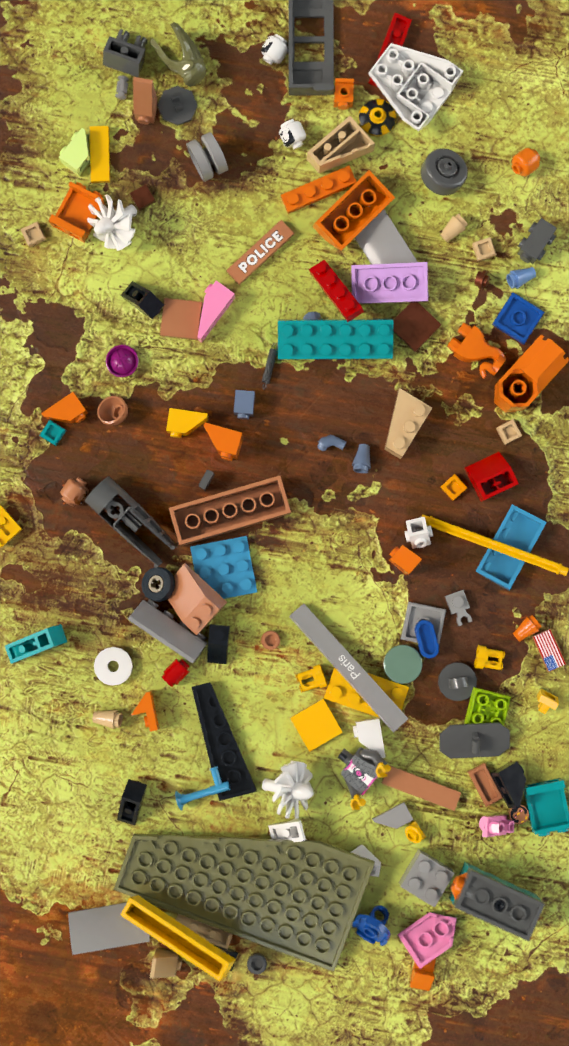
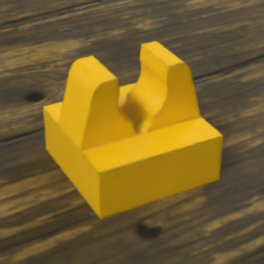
M540 689L537 694L538 701L540 702L538 711L546 714L549 708L556 710L559 705L558 697Z

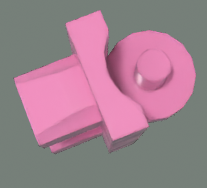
M507 815L483 816L480 819L479 826L483 831L482 837L507 835V833L514 832V821L507 820Z

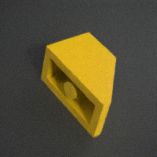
M170 408L166 431L170 433L171 437L182 438V435H189L208 421L209 416L207 413Z

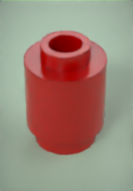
M176 658L163 671L164 674L161 677L168 685L173 687L186 677L190 672L188 670L190 666L182 658L180 661Z

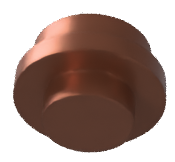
M478 271L474 285L481 290L484 286L487 287L490 276L487 275V271Z

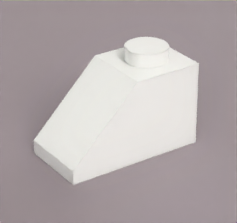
M379 718L355 721L356 726H352L354 738L358 737L360 743L370 750L378 751L382 758H386Z

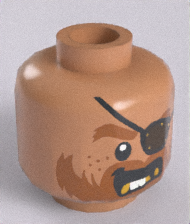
M79 477L76 480L73 478L68 479L60 491L63 496L61 499L73 507L81 505L89 493V489L86 487L87 482Z

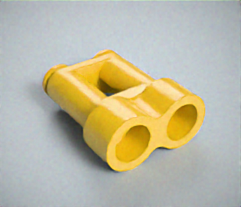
M478 645L474 667L502 670V659L505 657V651L488 649L486 646ZM488 656L498 658V662L489 661Z
M321 664L313 666V669L295 674L297 681L300 682L301 693L317 687L323 688L328 686ZM310 677L314 678V681L305 684L302 682V680Z

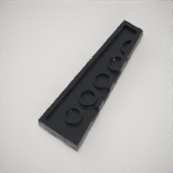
M211 682L193 686L192 691L211 768L218 766L222 783L228 781L231 788L228 791L218 793L219 801L257 792Z

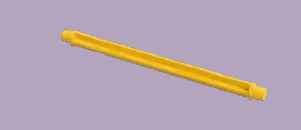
M422 514V517H425L427 526L431 525L432 528L539 566L557 575L566 576L569 568L562 566L561 563L550 561L433 518V516L429 517Z

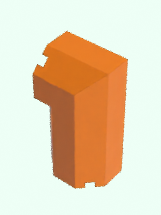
M540 335L495 384L494 403L505 413L526 409L569 362L568 357L566 359L563 357L565 355L564 350L553 340L548 338L545 341L543 340L544 336Z

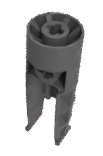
M110 476L102 480L85 499V502L104 521L126 539L129 544L140 551L143 556L151 560L155 564V568L160 566L163 561L134 532L144 524L172 550L179 546V543H175L154 518Z

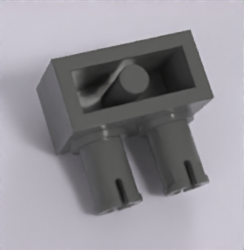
M120 29L116 38L111 36L108 38L103 50V65L139 77L144 65L145 46L148 41L145 37L140 41L141 36L138 35L134 45L127 42L130 37L129 32L125 30L122 35L123 29Z

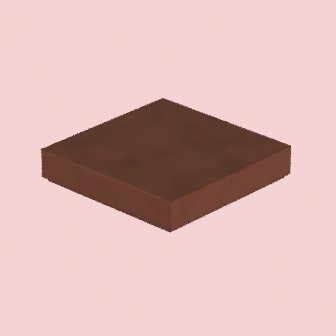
M410 302L394 319L393 332L411 350L416 352L442 324L421 304Z

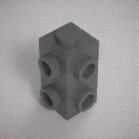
M542 218L538 223L534 221L528 230L531 234L528 238L524 237L518 245L520 248L518 252L520 259L534 264L536 259L540 261L546 253L544 250L546 244L551 245L556 235L554 232L557 228Z

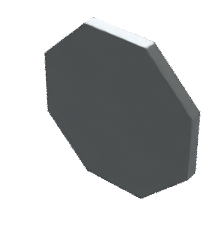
M175 86L163 91L157 106L163 120L178 126L192 120L198 105L192 91Z

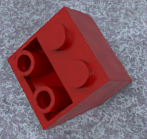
M500 452L464 468L480 502L519 484L511 466Z

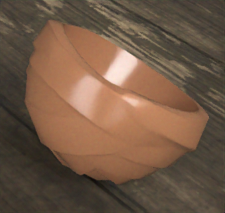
M109 396L99 404L97 414L103 424L109 426L118 425L126 419L128 406L121 397Z

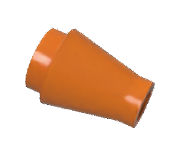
M531 615L524 619L513 632V635L521 642L523 639L539 632L542 626Z

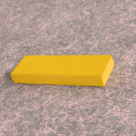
M89 126L91 183H110L109 127Z

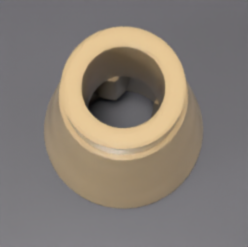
M459 214L455 217L452 216L440 236L446 242H449L466 230L465 227L468 223Z
M118 710L94 711L92 720L93 723L115 729L121 727L123 715Z

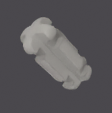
M124 75L118 76L119 81H117L116 92L118 93L115 96L120 100L126 99L127 96L125 94H127V81H129V78Z

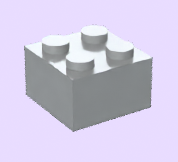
M418 849L401 877L399 884L400 887L435 908L455 873L448 866Z

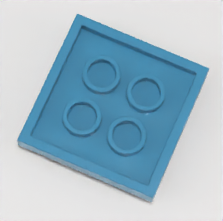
M247 536L190 547L195 573L223 599L257 593Z

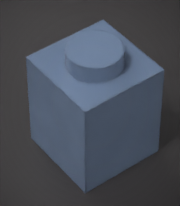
M235 390L234 415L238 416V419L253 417L255 391Z

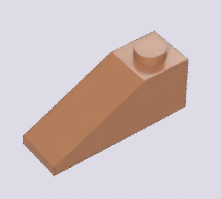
M134 77L133 107L135 120L144 125L154 124L158 100L153 80Z

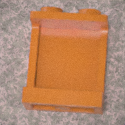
M70 181V189L55 215L52 214L48 221L52 227L85 243L93 229L87 218H99L90 212L89 204L101 212L95 199L100 197L101 202L104 205L106 203L103 195L97 191L90 192L86 190L83 184L79 182L75 184Z

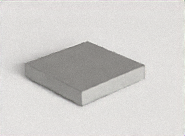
M408 602L400 639L417 643L414 631L415 625L421 620H427L433 624L439 644L446 609Z

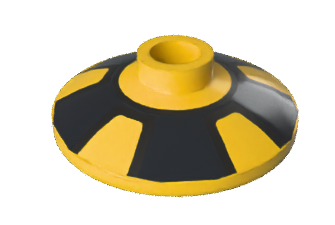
M373 99L366 102L359 113V123L362 129L372 136H383L389 133L396 122L394 108L390 103L382 99ZM380 113L381 117H376L374 114Z

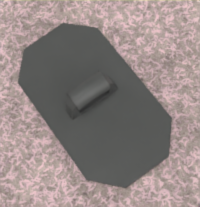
M501 723L450 725L439 734V751L450 759L500 756L510 748V730Z

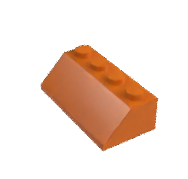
M368 170L312 227L325 241L342 251L395 197Z

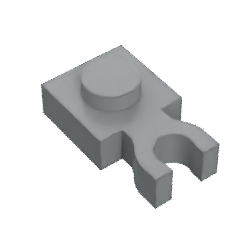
M464 590L444 596L450 613L457 614L456 622L458 626L462 625L461 618L463 616L467 618L468 622H472L471 616L465 610L470 608Z

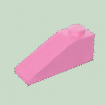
M217 280L214 284L210 283L205 290L206 295L204 297L197 336L201 343L235 299V294Z

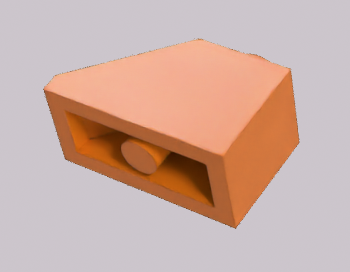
M71 392L41 414L49 420L73 424L75 422H82L86 418L85 415L88 414V411L76 394Z
M404 545L400 548L396 546L389 554L391 556L389 561L405 575L410 574L422 560Z

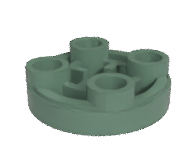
M394 646L384 657V671L396 683H410L421 673V656L411 646Z

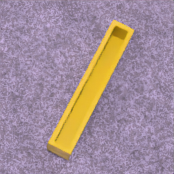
M139 895L130 897L121 913L122 917L218 981L227 977L236 960Z

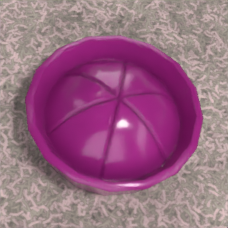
M121 344L109 350L105 362L111 374L117 377H127L135 372L139 359L133 348Z

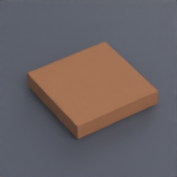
M164 298L160 336L198 340L202 302Z

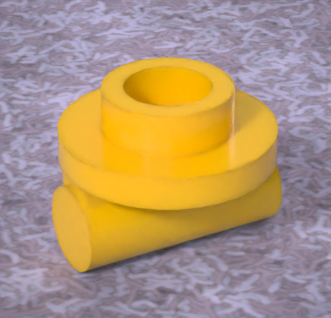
M415 820L405 829L408 840L413 843H420L426 838Z

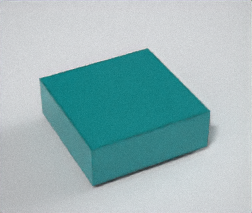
M49 420L39 436L57 446L66 430Z

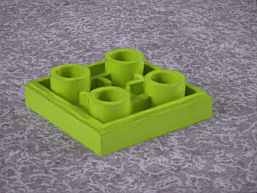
M473 687L464 724L501 723L504 726L511 696Z

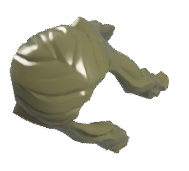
M173 22L171 27L181 44L183 60L169 59L153 37L151 45L155 48L166 66L171 71L180 74L185 84L192 87L199 84L206 75L204 59L189 35L177 23Z

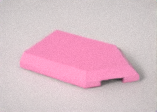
M429 912L397 934L420 969L452 947L457 918Z

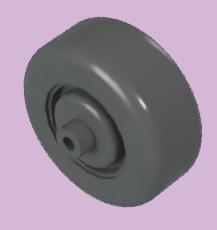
M444 148L432 151L421 166V178L426 187L432 192L443 196L452 195L459 191L468 175L467 165L463 158L456 152Z

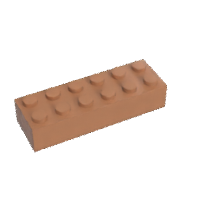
M280 475L169 508L180 546L291 514Z

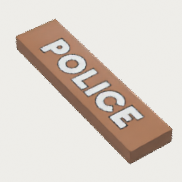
M280 220L230 266L226 272L238 285L242 284L293 237L294 232Z

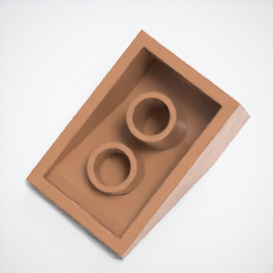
M184 563L174 575L175 589L168 598V601L181 621L194 634L198 635L227 604V601Z

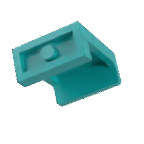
M561 778L528 784L524 787L531 829L539 837L550 835L551 831L557 830L558 833L569 831V811L564 792L566 787L564 780Z

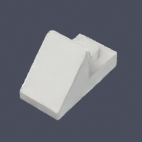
M299 818L268 826L272 839H288L293 842L306 840Z

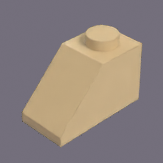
M157 948L152 960L150 978L175 977L177 970H181L182 958H179V954L174 951Z

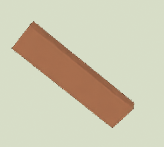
M391 765V770L386 772L388 776L382 779L381 783L453 811H455L461 795L460 791Z

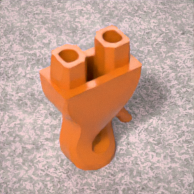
M463 323L457 332L465 337L463 342H460L453 337L447 347L454 353V357L463 362L493 359V364L489 362L482 363L479 371L483 379L486 377V370L495 376L506 361L504 353L500 349L489 345L478 327L475 325L471 327Z

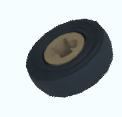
M151 568L142 578V591L152 601L161 602L167 600L175 589L174 576L166 568ZM157 581L161 582L159 588L156 587V584H158Z

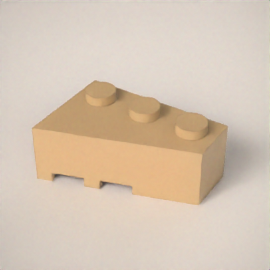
M349 116L307 152V161L320 174L373 152L375 143L355 120Z
M399 388L384 450L401 459L432 407Z

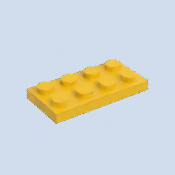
M334 667L324 699L380 718ZM368 673L398 708L402 710L409 687Z

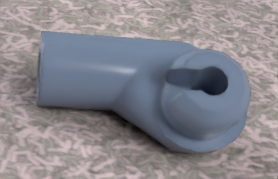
M328 435L319 439L317 447L321 451H326L330 446L343 450L346 441L334 435Z

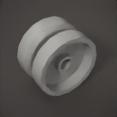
M211 132L201 136L202 146L196 139L186 143L190 157L204 182L213 178L212 167L219 175L228 171L224 154Z

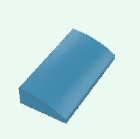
M512 504L493 540L530 553L547 522ZM488 548L476 572L510 591L525 561Z

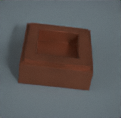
M146 184L130 192V196L139 211L155 203V199Z

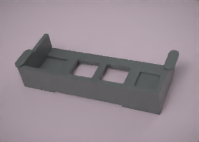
M289 0V96L334 95L333 0ZM294 18H324V36H294ZM294 43H324V62H294Z

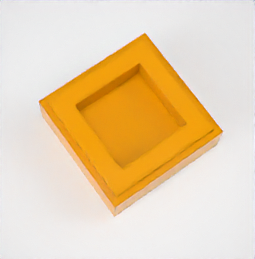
M456 474L441 486V489L452 501L468 488Z

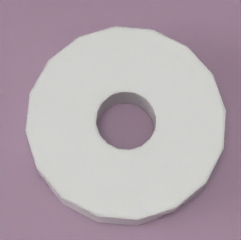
M106 648L95 659V674L104 684L112 686L122 684L132 674V658L122 648ZM111 661H116L119 664V668L115 672L110 671L108 668Z

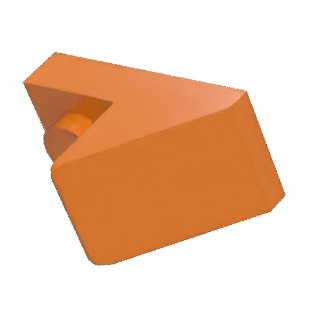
M152 691L145 693L131 714L146 713L147 716H144L146 728L149 727L150 732L159 729Z
M436 958L421 969L414 961L410 982L411 988L430 991L435 978L433 971Z

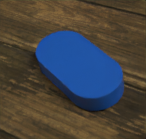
M421 620L414 628L419 651L426 658H434L439 653V644L434 626L430 621Z

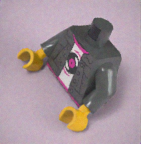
M359 747L356 753L352 755L346 749H343L337 757L346 764L341 775L352 797L351 808L353 810H360L359 806H365L366 804L365 799L360 798V796L366 793L377 777H387L386 772L390 771L391 767L376 750Z

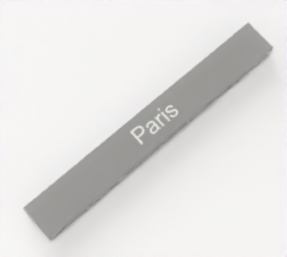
M305 604L301 605L289 616L393 733L408 720V717Z

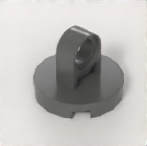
M454 662L446 665L438 676L440 692L453 701L468 699L472 694L473 687L477 685L474 671L463 663Z

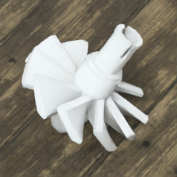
M106 194L108 208L101 202L100 197L96 198L95 201L98 203L101 212L91 204L88 206L90 212L97 215L100 220L88 217L87 221L94 227V237L105 242L104 247L119 251L132 243L131 239L135 234V229L131 228L132 217L137 215V209L133 205L123 208L122 201L118 199L117 210H114L113 200Z
M291 761V763L281 767L283 773L275 780L264 779L262 789L264 791L276 792L272 801L275 802L279 797H282L277 809L278 815H280L282 808L286 804L285 818L289 819L291 810L294 807L295 819H298L299 801L305 810L308 809L307 799L311 798L314 793L309 782L313 775L306 768L307 764Z

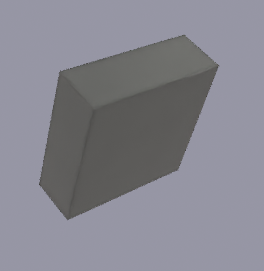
M206 470L199 483V488L204 491L207 490L215 475L214 472Z

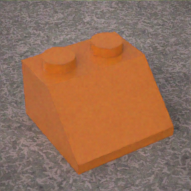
M205 422L204 428L221 458L227 461L237 460L243 441V434Z

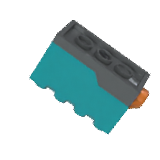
M464 862L460 874L455 877L452 883V892L449 897L455 908L527 941L530 940L545 905L536 894Z

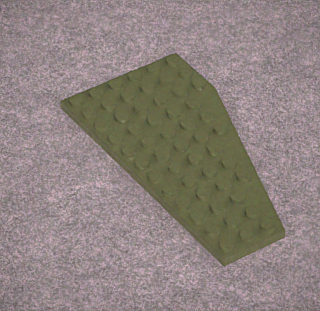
M134 833L113 890L132 897L139 895L153 905L334 972L375 861L327 843L313 840L293 842L288 839Z

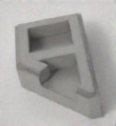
M404 802L372 818L376 823L395 829L413 820Z

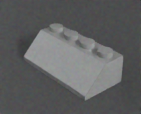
M149 599L148 602L142 600L128 620L191 663L196 662L208 644L205 641L206 637L201 633L198 635L194 634L182 621L178 623L173 620V614L167 610L164 612L157 609L159 605Z

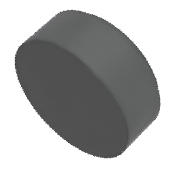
M253 953L249 956L247 968L251 973L261 974L266 969L267 961L263 954Z

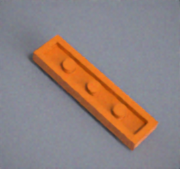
M348 165L280 195L289 214L352 187L357 181Z

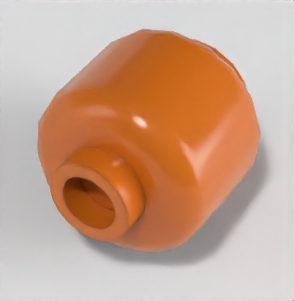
M524 148L512 158L513 171L524 177L530 175L540 166V155L531 148Z

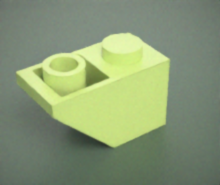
M83 128L73 134L71 142L68 146L62 148L59 156L62 164L78 176L90 164L88 136Z

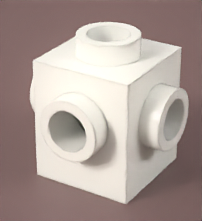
M425 517L407 520L408 530L404 532L406 541L411 542L412 549L431 545L430 537H433L431 525L427 526Z

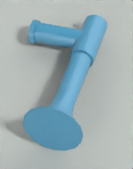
M218 766L210 768L215 785L189 794L175 792L176 802L181 811L183 806L192 800L231 789L228 781L222 783Z

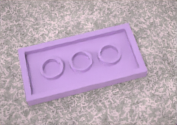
M428 262L351 265L352 295L359 304L428 302Z

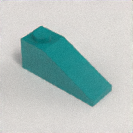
M60 624L5 645V649L12 664L67 643V639Z

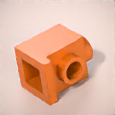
M335 78L334 107H338L341 110L353 107L354 79Z

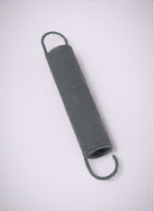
M273 345L269 351L262 382L266 383V385L270 384L278 352L277 349H273Z

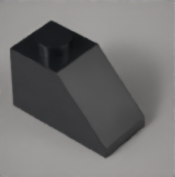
M133 281L120 295L151 319L158 315L164 306L150 290Z
M210 624L207 663L227 664L230 626Z
M508 762L490 774L508 808H518L521 804L526 778L524 770L518 762Z
M128 779L120 802L117 816L118 821L136 825L147 784Z

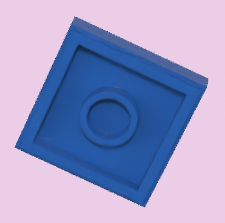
M512 292L492 325L524 345L545 312Z

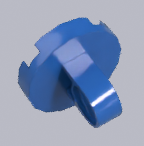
M378 905L374 907L369 915H357L352 923V927H356V933L369 943L374 944L377 941L380 942V946H384L391 935L385 926L389 912L384 906ZM375 911L382 912L384 919L377 920L374 915Z

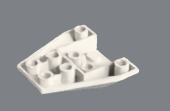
M391 43L369 71V76L401 119L419 132L429 124L450 96L463 70L449 60Z

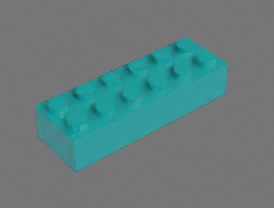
M278 319V359H393L394 320L352 319L347 322L345 319Z

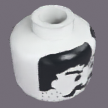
M277 34L268 36L261 47V53L264 55L263 60L271 65L273 62L276 64L281 63L288 52V42Z
M291 119L280 126L279 135L285 147L297 149L304 145L302 141L306 139L307 135L299 121Z

